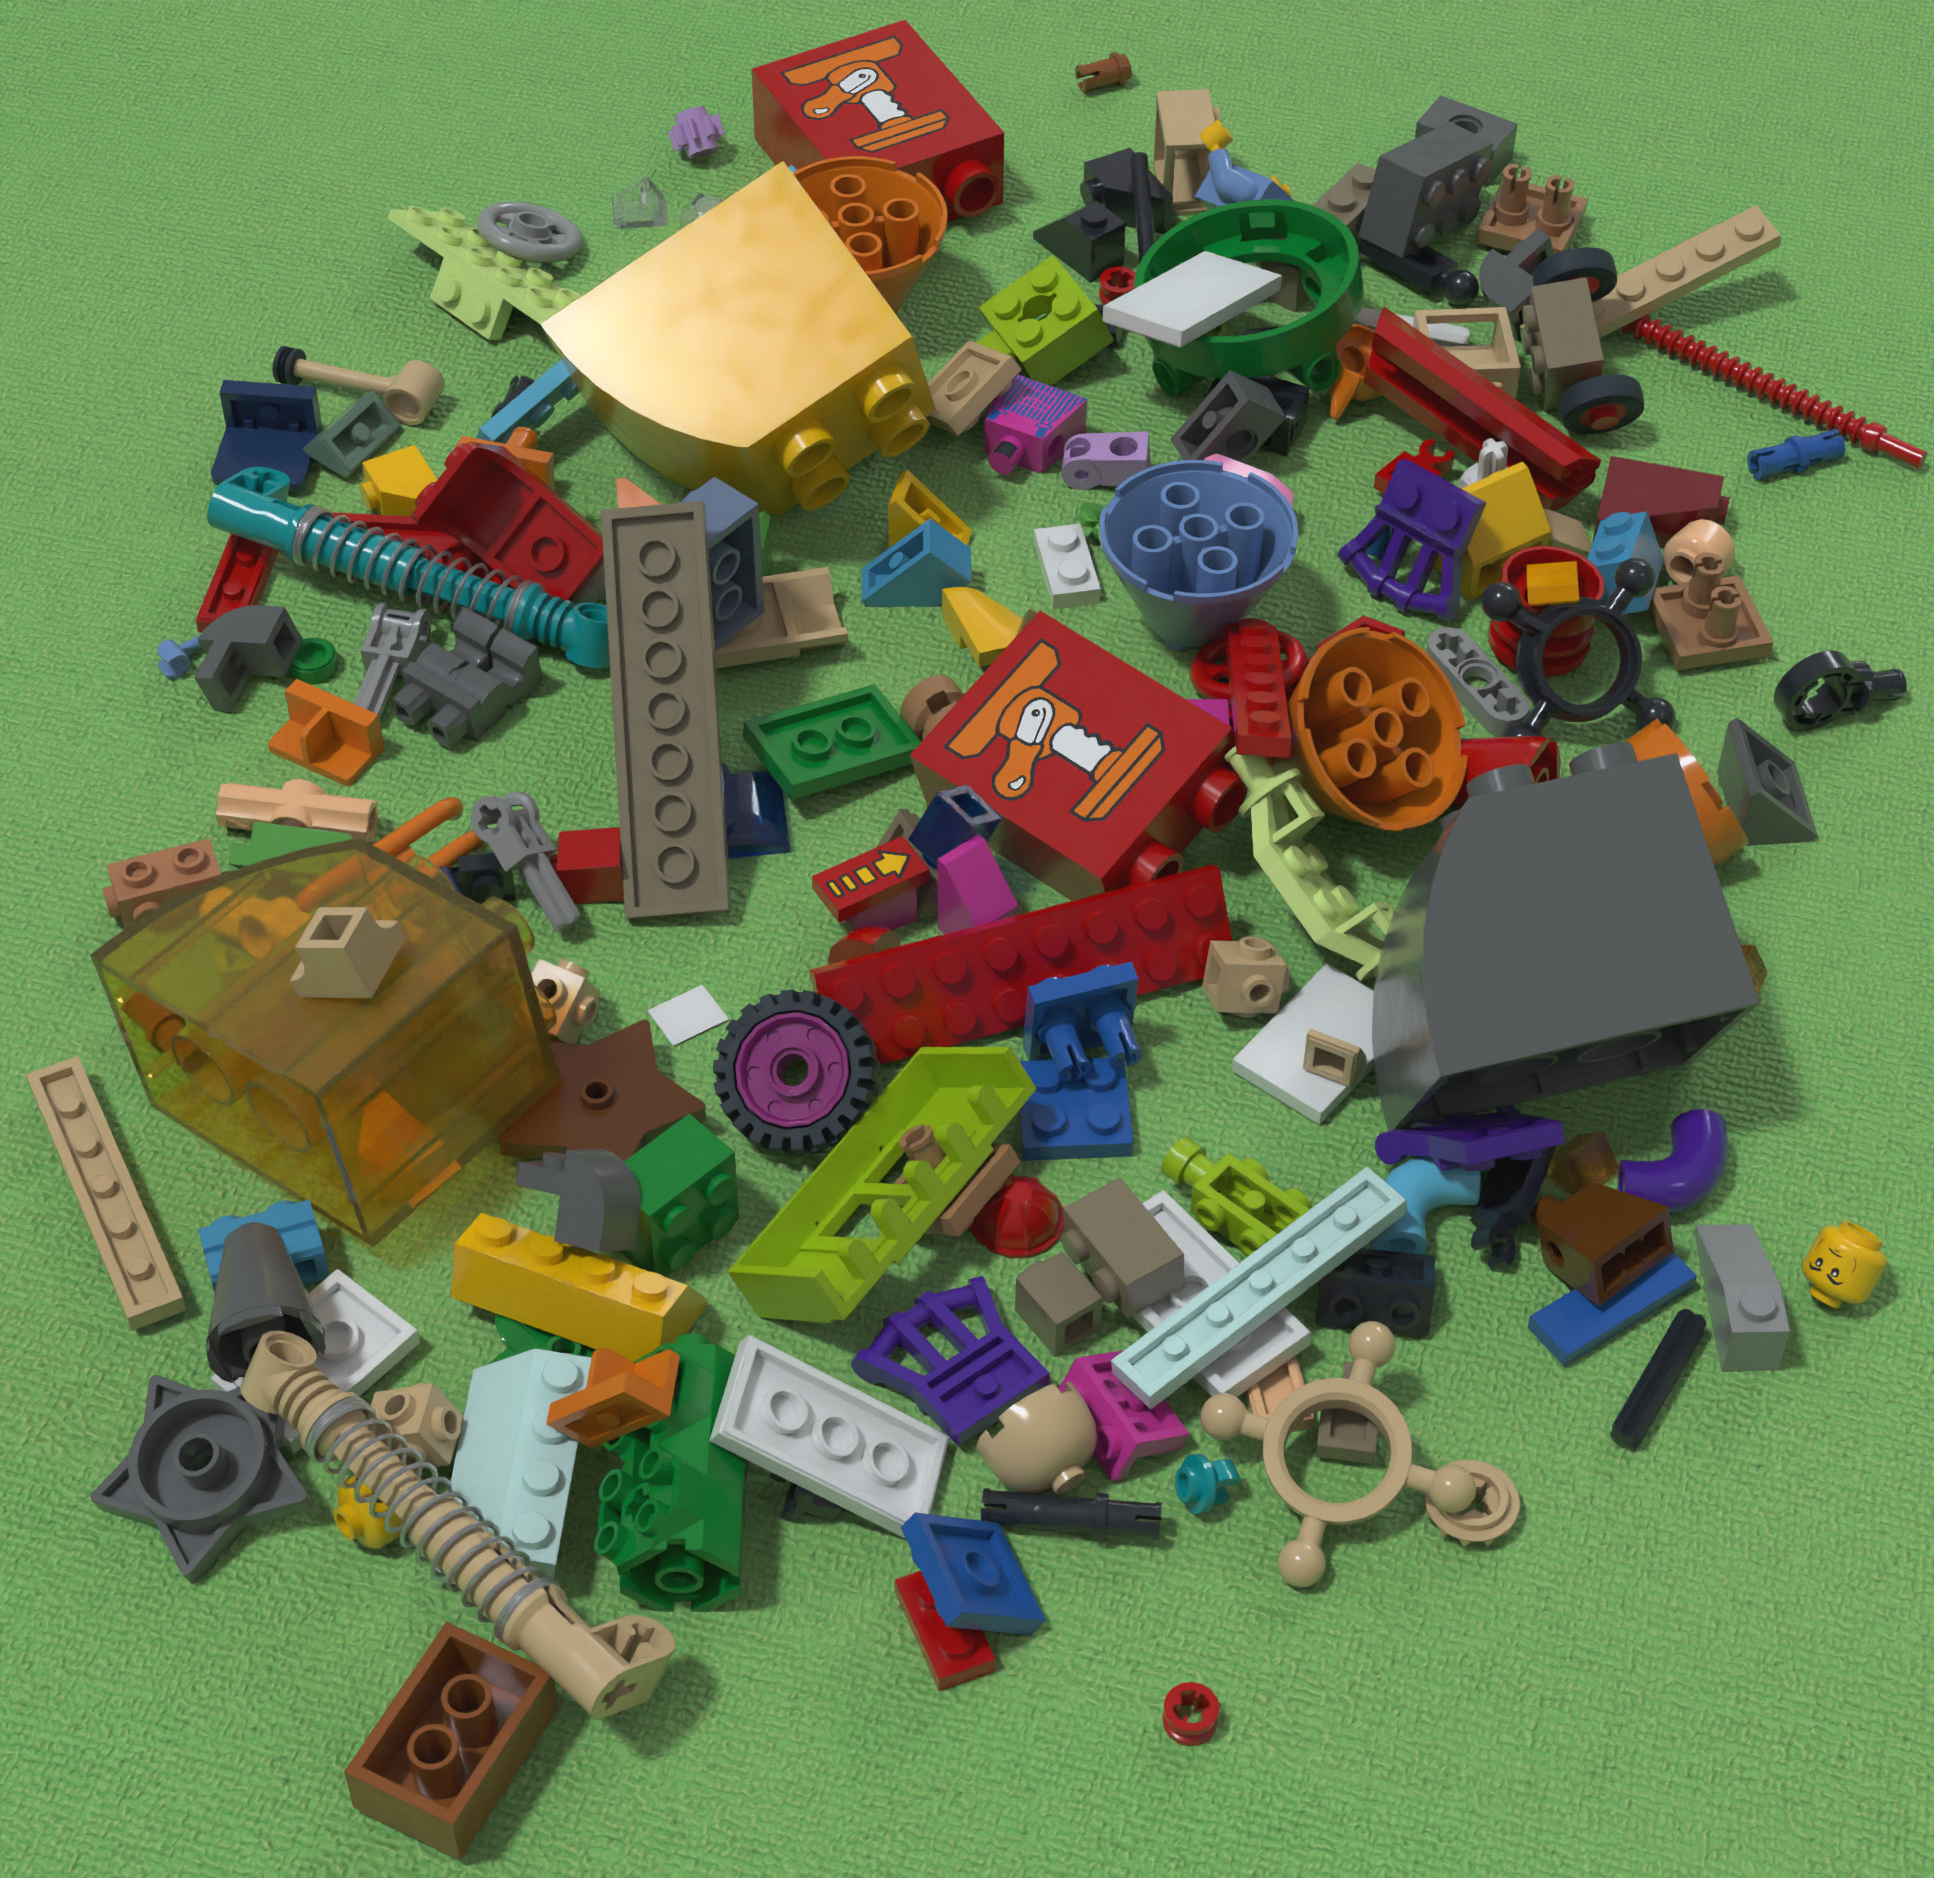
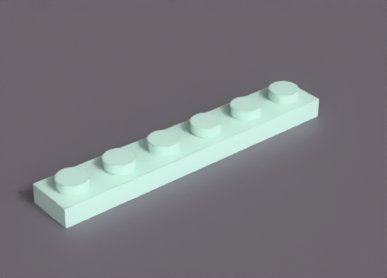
M1368 1167L1364 1168L1111 1360L1112 1374L1148 1408H1154L1404 1216L1407 1211V1200Z

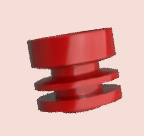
M1542 545L1524 548L1514 553L1502 567L1499 582H1507L1515 586L1520 592L1522 605L1536 614L1547 605H1528L1527 565L1576 561L1579 597L1602 601L1604 595V578L1597 567L1582 555L1561 547ZM1586 615L1569 618L1551 633L1543 653L1545 677L1568 674L1583 664L1589 653L1590 640L1594 634L1595 618ZM1490 620L1488 627L1489 646L1497 658L1510 668L1516 669L1517 646L1523 630L1511 621L1497 622Z

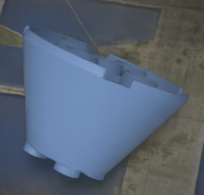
M1181 460L1149 467L1123 481L1115 489L1113 499L1106 508L1103 507L1099 537L1105 557L1152 631L1164 639V644L1167 648L1174 651H1186L1190 647L1205 646L1210 642L1225 637L1227 623H1239L1241 619H1245L1290 566L1297 549L1298 523L1295 513L1285 496L1259 475L1250 472L1247 478L1223 470L1222 462Z

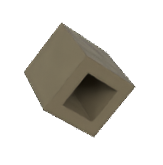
M1063 1251L1046 1261L1032 1263L1016 1278L1015 1311L1054 1357L1101 1330L1103 1297Z

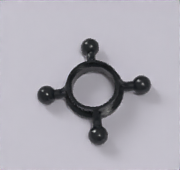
M1630 558L1622 562L1615 573L1617 587L1606 603L1592 598L1579 597L1577 603L1547 605L1536 614L1522 605L1520 592L1512 584L1496 582L1486 588L1481 599V606L1486 616L1497 622L1511 621L1523 630L1517 646L1516 669L1525 695L1535 706L1525 722L1515 723L1510 726L1503 737L1542 736L1541 733L1551 718L1566 722H1588L1609 714L1620 704L1636 715V724L1640 730L1657 718L1662 725L1665 723L1670 729L1673 728L1676 721V713L1671 703L1659 697L1647 699L1635 690L1641 673L1642 651L1634 629L1624 618L1625 610L1632 599L1646 595L1654 586L1655 572L1650 563L1641 558ZM1586 615L1599 620L1612 632L1619 647L1620 666L1613 685L1603 696L1593 702L1576 705L1562 699L1550 687L1544 674L1543 653L1551 633L1562 622L1575 616Z

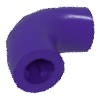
M1705 1109L1690 1110L1681 1113L1673 1120L1671 1124L1673 1148L1669 1157L1656 1161L1621 1160L1618 1170L1617 1190L1663 1204L1668 1207L1669 1214L1682 1212L1705 1200L1725 1174L1728 1154L1726 1122L1720 1114Z

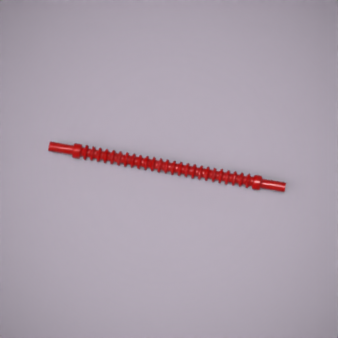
M1650 314L1622 327L1624 334L1633 332V337L1636 340L1644 337L1646 345H1651L1655 342L1657 350H1662L1666 347L1668 355L1672 356L1678 353L1680 361L1688 358L1690 366H1696L1699 363L1701 371L1706 372L1711 369L1713 377H1718L1722 374L1724 382L1728 383L1734 380L1736 388L1745 385L1747 393L1757 391L1759 399L1768 396L1769 404H1775L1778 401L1782 410L1791 407L1792 415H1798L1801 412L1805 421L1814 418L1815 426H1821L1824 423L1826 424L1827 431L1837 429L1839 436L1849 435L1851 443L1859 440L1861 448L1869 452L1882 451L1917 469H1920L1926 460V451L1888 434L1886 426L1877 422L1867 424V418L1864 416L1856 419L1854 411H1849L1845 414L1843 413L1844 408L1841 405L1832 408L1831 400H1826L1822 403L1818 394L1809 397L1808 389L1798 392L1797 384L1792 383L1786 386L1784 378L1775 381L1774 373L1769 372L1763 375L1761 367L1752 370L1751 362L1740 364L1741 360L1738 356L1729 359L1728 351H1723L1719 354L1717 346L1712 345L1707 348L1705 340H1700L1696 343L1694 335H1689L1685 338L1683 330L1678 329L1673 332L1671 324L1662 327V321L1655 319L1652 322Z

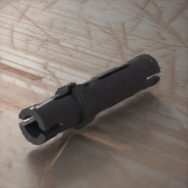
M984 1488L982 1503H984V1507L1006 1509L981 1508V1521L996 1522L1000 1527L1093 1534V1540L1106 1541V1535L1153 1539V1541L1160 1540V1522L1137 1521V1519L1161 1521L1162 1502L1146 1503L1109 1500V1494L1096 1493V1499L997 1491L990 1488Z

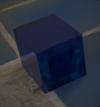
M965 784L936 792L908 840L922 853L924 860L930 866L938 869V858L975 835L979 834L988 842L1002 817L970 786Z

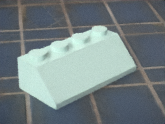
M532 1349L473 1369L451 1482L454 1492H461L467 1496L469 1506H476L483 1512L485 1521H492L498 1526L500 1536H508L512 1539L516 1551H523L528 1554L532 1566L541 1567L546 1571L547 1577L554 1579L579 1441L546 1425L550 1403L586 1388L591 1357ZM454 1497L458 1502H460L463 1505L462 1500H460L458 1497ZM469 1511L479 1521L478 1515ZM485 1526L495 1536L494 1530ZM501 1541L510 1550V1546L504 1541ZM516 1556L526 1565V1562L523 1558H521L520 1556ZM532 1571L539 1578H542L536 1571ZM433 1575L431 1576V1580L445 1583L448 1578L447 1576L437 1578Z

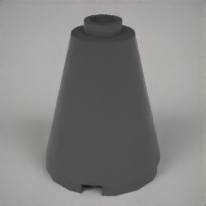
M258 1222L241 1225L229 1233L224 1241L206 1341V1354L210 1369L222 1380L233 1383L232 1375L245 1377L262 1335L269 1331L289 1332L303 1338L315 1349L316 1355L320 1351L323 1356L326 1349L324 1329L281 1233L272 1226Z

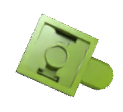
M1053 254L978 307L992 332L976 343L1012 356L1027 378L1050 386L1114 341L1108 327L1102 321V316L1097 307ZM1044 313H1047V314H1048V315H1046V316L1040 318L1038 321L1035 320L1036 318H1038L1040 315H1042V314H1044Z

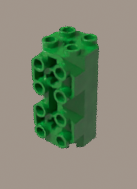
M682 1334L675 1339L674 1343H665L634 1361V1363H637L668 1349L679 1354L680 1359L670 1417L603 1443V1446L608 1451L618 1455L625 1461V1464L621 1470L616 1468L609 1471L600 1484L598 1496L602 1502L599 1506L594 1550L617 1566L618 1575H620V1594L655 1611L674 1612V1601H691V1612H709L741 1595L748 1460L709 1441L735 1354L717 1344H710L709 1340L700 1334Z

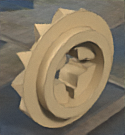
M1458 1460L1446 1464L1465 1468L1474 1478L1476 1484L1475 1497L1479 1498L1484 1493L1485 1495L1480 1510L1482 1513L1472 1509L1467 1514L1463 1513L1461 1515L1459 1512L1448 1513L1440 1510L1432 1503L1429 1494L1425 1493L1426 1519L1433 1520L1438 1526L1440 1536L1443 1537L1449 1534L1459 1539L1463 1548L1470 1542H1483L1489 1547L1495 1538L1501 1535L1508 1536L1518 1518L1520 1509L1519 1494L1512 1480L1497 1467L1478 1460Z

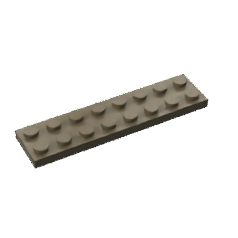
M703 501L601 510L625 918L627 920L730 913L732 911L706 505Z

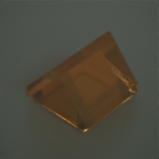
M1599 1131L1578 1134L1555 1152L1549 1164L1547 1175L1574 1195L1588 1184L1598 1183L1603 1185L1618 1173L1619 1166L1604 1132Z

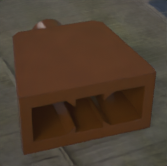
M1598 1183L1586 1185L1564 1202L1549 1195L1543 1196L1537 1201L1532 1211L1531 1218L1533 1224L1538 1227L1542 1258L1546 1267L1598 1306H1601L1674 1252L1669 1209L1667 1206Z

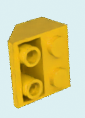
M1523 462L1502 471L1494 472L1482 480L1461 488L1486 502V506L1462 559L1461 594L1468 601L1482 595L1491 584L1499 582L1502 567L1511 555L1524 548L1542 545L1549 546L1551 529L1529 468ZM1439 554L1434 567L1442 574L1443 555Z

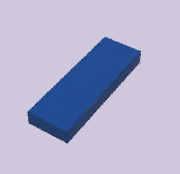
M1673 1252L1601 1306L1593 1303L1574 1289L1532 1314L1529 1318L1528 1328L1565 1367L1694 1288L1697 1275Z

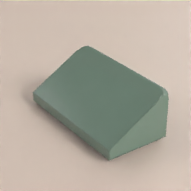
M371 390L343 411L303 448V451L346 478L402 426L375 392Z

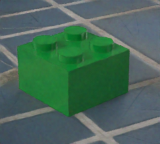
M691 1114L686 1115L624 1161L632 1172L638 1187L640 1215L635 1250H621L620 1252L638 1268L655 1272L662 1276H666L672 1270L678 1271L690 1262L698 1250L714 1238L719 1239L729 1233L736 1221L739 1220L735 1152Z

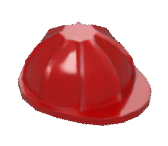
M1010 1174L1005 1180L1002 1189L994 1194L974 1217V1222L968 1230L979 1243L994 1254L1010 1259L1031 1258L1045 1253L1059 1241L1064 1230L1063 1206L1058 1197L1044 1186L1040 1179Z

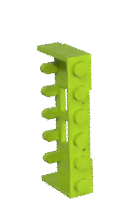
M921 1047L867 1109L864 1115L854 1124L727 1271L760 1318L821 1323L845 1320L892 1263L900 1264L993 1152L994 1149L991 1143L1036 1091V1086L1011 1047ZM919 1125L926 1127L930 1125L934 1131L935 1138L943 1152L946 1153V1157L936 1169L933 1170L927 1161L911 1160L906 1163L903 1171L904 1178L908 1184L879 1183L904 1153L899 1145L901 1137L913 1127ZM860 1204L872 1205L871 1216L882 1231L877 1239L833 1237Z

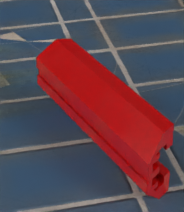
M1383 307L1371 345L1372 352L1366 366L1364 383L1476 463L1479 462V455L1483 449L1484 441L1492 438L1495 442H1505L1508 447L1506 466L1509 468L1523 462L1529 468L1542 507L1555 511L1566 506L1594 482L1597 475L1595 473L1596 469L1599 468L1602 460L1388 308Z

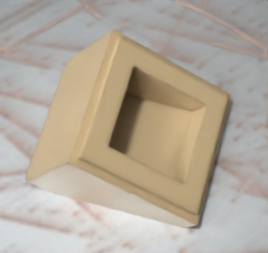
M1543 508L1551 529L1549 546L1570 550L1587 559L1591 545L1582 522Z
M1309 1029L1306 1037L1303 1068L1353 1087L1366 1064L1367 1056L1363 1050L1353 1044Z

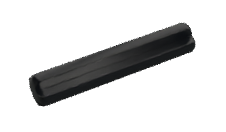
M1689 1309L1678 1311L1612 1424L1610 1437L1615 1443L1622 1444L1631 1450L1640 1446L1704 1334L1706 1320L1702 1315L1694 1314Z

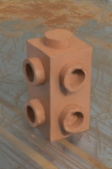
M210 838L108 864L107 869L112 886L102 888L110 918L121 916L126 936L197 918L198 910L204 903L205 895L217 888L225 890Z

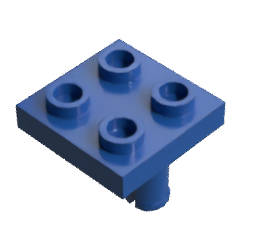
M1132 962L1116 966L1101 965L1086 973L1066 978L1051 977L1037 985L1028 986L1023 1049L1028 1061L1052 1058L1057 1069V1076L1062 1082L1072 1080L1069 1069L1073 1070L1076 1080L1085 1077L1091 1071V1063L1084 1050L1104 1046L1109 1064L1113 1069L1123 1068L1121 1056H1124L1128 1067L1137 1064L1142 1059L1143 1052L1132 1030L1139 981Z

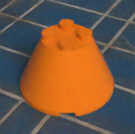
M848 156L831 158L815 162L793 172L798 182L897 315V312L945 237L947 230V207L939 189L921 173L918 172L916 177L897 170L896 162L876 157Z
M1369 627L1357 628L1335 636L1320 647L1311 658L1287 704L1291 731L1290 757L1264 756L1276 774H1283L1294 768L1299 769L1303 775L1299 781L1321 811L1383 830H1409L1436 819L1451 805L1457 796L1465 776L1468 757L1466 755L1461 756L1459 729L1466 725L1459 700L1448 678L1432 657L1421 647L1395 632L1387 635L1376 631H1369Z

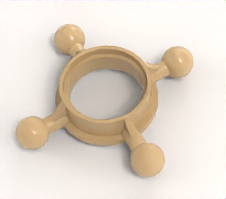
M1376 1321L1361 1323L1352 1331L1349 1337V1352L1354 1359L1349 1379H1320L1297 1388L1280 1402L1270 1419L1247 1412L1240 1399L1226 1393L1210 1397L1204 1403L1201 1410L1200 1419L1202 1427L1212 1438L1228 1441L1243 1435L1263 1442L1264 1467L1271 1486L1289 1508L1304 1517L1297 1539L1287 1543L1278 1556V1569L1282 1578L1295 1587H1309L1317 1583L1323 1576L1326 1560L1320 1544L1326 1525H1352L1372 1518L1385 1510L1397 1498L1403 1487L1429 1494L1432 1503L1440 1510L1448 1513H1457L1465 1510L1475 1498L1476 1484L1472 1475L1465 1468L1458 1465H1445L1434 1471L1411 1463L1412 1442L1404 1417L1387 1396L1371 1386L1376 1369L1390 1361L1396 1347L1395 1338L1391 1330L1384 1324ZM1340 1408L1360 1413L1380 1429L1388 1444L1390 1464L1384 1479L1371 1493L1358 1500L1346 1503H1331L1316 1499L1304 1492L1294 1482L1287 1470L1284 1449L1291 1432L1304 1418L1324 1409Z

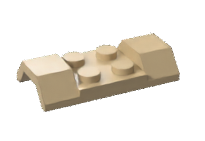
M822 567L763 577L764 613L715 651L716 669L800 656V651L844 645L848 641V632L846 627L841 628L834 604L829 568Z

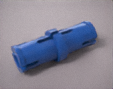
M1836 429L1804 438L1796 435L1786 438L1785 443L1750 451L1747 457V464L1750 474L1754 473L1753 478L1756 480L1792 470L1797 474L1807 471L1808 466L1843 458L1845 442L1843 436H1839V431Z

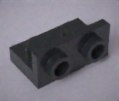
M1367 1248L1359 1249L1319 1280L1316 1324L1323 1327L1354 1330L1361 1323L1376 1321L1387 1326L1396 1335L1427 1337L1430 1332L1435 1292V1256Z

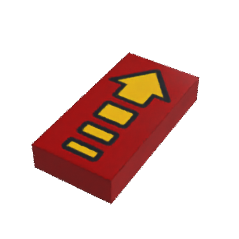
M901 836L813 875L812 889L839 923L930 882V869L906 839Z

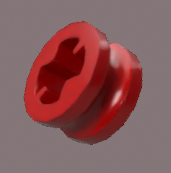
M1113 267L1105 270L1100 275L1099 285L1101 288L1099 299L1101 303L1108 304L1134 290L1136 272L1126 267Z
M1195 1682L1181 1683L1169 1691L1165 1698L1162 1717L1163 1727L1169 1738L1178 1744L1189 1747L1198 1746L1209 1741L1216 1732L1219 1714L1218 1699L1213 1691L1205 1685ZM1192 1705L1194 1706V1713L1200 1708L1202 1710L1200 1722L1188 1723L1187 1715L1182 1720L1179 1719L1181 1707Z

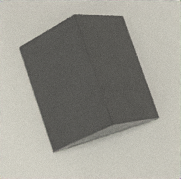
M1736 717L1730 721L1717 773L1726 804L1735 814L1748 838L1749 843L1746 846L1811 842L1817 838L1816 828L1795 762Z

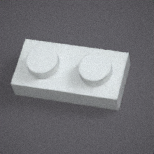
M1080 523L1034 529V546L1052 608L1100 603L1101 588Z

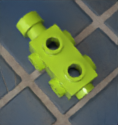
M1187 1136L1180 1138L1170 1148L1161 1165V1172L1180 1186L1188 1184L1192 1187L1190 1213L1195 1215L1199 1223L1210 1231L1219 1232L1236 1244L1246 1257L1250 1256L1312 1209L1309 1199L1298 1189L1288 1188L1284 1192L1271 1183L1267 1171L1255 1159L1245 1158L1243 1161H1240L1230 1153H1227L1216 1164L1206 1157L1207 1152L1205 1148Z

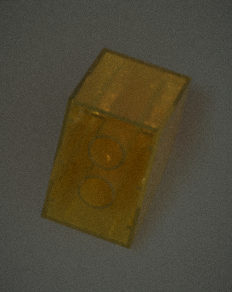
M351 839L301 849L266 859L217 877L172 899L135 921L90 954L151 1107L299 1201L310 1199L313 1210L373 1248L561 1080L548 1031L556 1025L557 1017L548 998L533 982L526 955L534 949L535 938L522 915L502 899L491 897L480 905L455 891L443 871L424 856L413 855L403 862L363 839ZM319 907H368L375 920H398L407 937L372 998L298 997L292 987L290 979L302 961L295 950V946Z

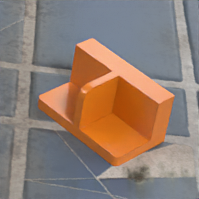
M296 679L285 690L290 719L268 742L271 753L344 786H351L384 750L378 714L299 679Z
M606 1347L594 1351L591 1357L586 1388L550 1403L546 1425L593 1448L670 1417L680 1359L679 1354L668 1349L634 1363Z

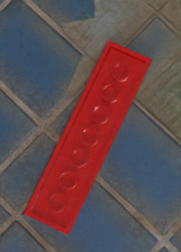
M1212 864L810 969L809 972L814 992L842 1004L864 1025L869 1036L874 1041L877 1049L876 1057L881 1065L914 1056L921 1047H948L1025 1026L1028 986L1037 985L1047 978H1066L1089 972L1101 965L1116 966L1132 962L1139 978L1136 995L1138 996L1204 978L1210 941L1233 940L1220 868Z

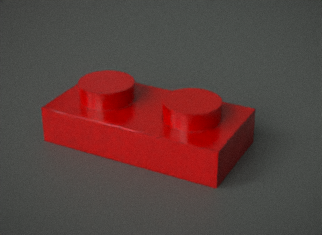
M921 1571L894 1580L895 1594L938 1691L995 1672L996 1659L983 1630L947 1627L935 1608V1600Z

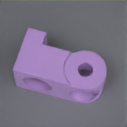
M1149 432L1085 433L1072 436L1064 446L1061 471L1063 481L1068 486L1080 490L1091 489L1097 485L1119 486L1130 476L1151 467Z

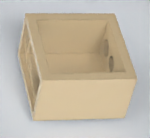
M1209 89L1157 91L1153 166L1156 178L1173 196L1172 216L1197 215L1208 210L1194 196L1210 170L1208 155L1211 152L1202 141L1200 133L1217 119L1220 120L1219 107H1212Z
M1506 307L1415 310L1413 327L1428 338H1430L1427 324L1495 321L1491 345L1446 346L1442 348L1516 399L1521 366Z

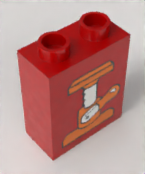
M906 20L751 69L754 138L775 165L784 161L787 167L792 165L798 170L818 161L848 156L876 157L896 162L897 170L914 177L919 172L939 189L947 207V222L961 217L978 216L991 207L1003 204L1004 131Z
M1039 611L909 755L929 809H932L941 800L951 798L949 803L943 802L933 811L972 837L979 834L986 840L989 848L1071 901L1181 873L1184 864L1181 853L1203 828L1212 833H1218L1225 829L1239 813L1238 810L1244 803L1248 792L1244 782L1231 764L1224 758L1235 747V737L1231 726L1042 611Z

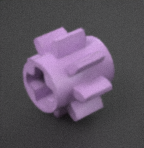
M698 106L682 111L674 116L677 125L672 126V130L668 131L675 152L684 149L688 159H696L712 154L719 149L716 140L722 139L721 135L725 134L719 114L710 116L707 114L705 106Z

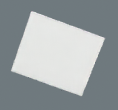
M703 984L647 1010L673 1046L729 1020Z

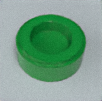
M322 638L303 639L289 667L291 677L294 680L299 679L310 685L320 684L331 679L338 670L335 647L332 643Z

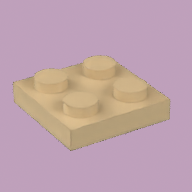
M968 340L928 382L936 407L935 411L926 416L929 424L959 436L963 431L970 429L978 422L980 413L994 398L1000 397L1010 388L1012 379L1022 370L1012 356Z

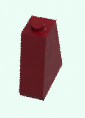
M1611 456L1593 541L1600 521L1618 512L1635 514L1647 511L1660 548H1665L1666 543L1690 522L1704 519L1724 525L1730 497L1721 496L1724 476Z

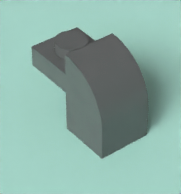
M1539 229L1535 230L1524 241L1516 244L1511 253L1506 257L1492 249L1484 258L1479 271V281L1486 308L1506 307L1513 338L1516 340L1521 338L1520 325L1524 324L1522 307L1530 305L1531 287L1534 286L1533 272L1542 261L1554 255L1550 237Z
M252 605L234 609L209 624L197 639L206 653V657L200 664L194 678L214 711L231 712L250 675L285 677L303 642V638L285 607Z
M605 1149L566 1150V1154L545 1152L540 1162L518 1163L516 1185L560 1195L554 1241L597 1252L635 1250L640 1215L639 1191L632 1172L617 1155Z

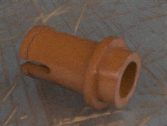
M1112 52L1109 58L1076 66V79L1093 75V77L1078 83V87L1082 93L1113 83H1116L1118 86L1124 85L1125 81L1132 77L1131 64L1127 55H1119L1117 52Z

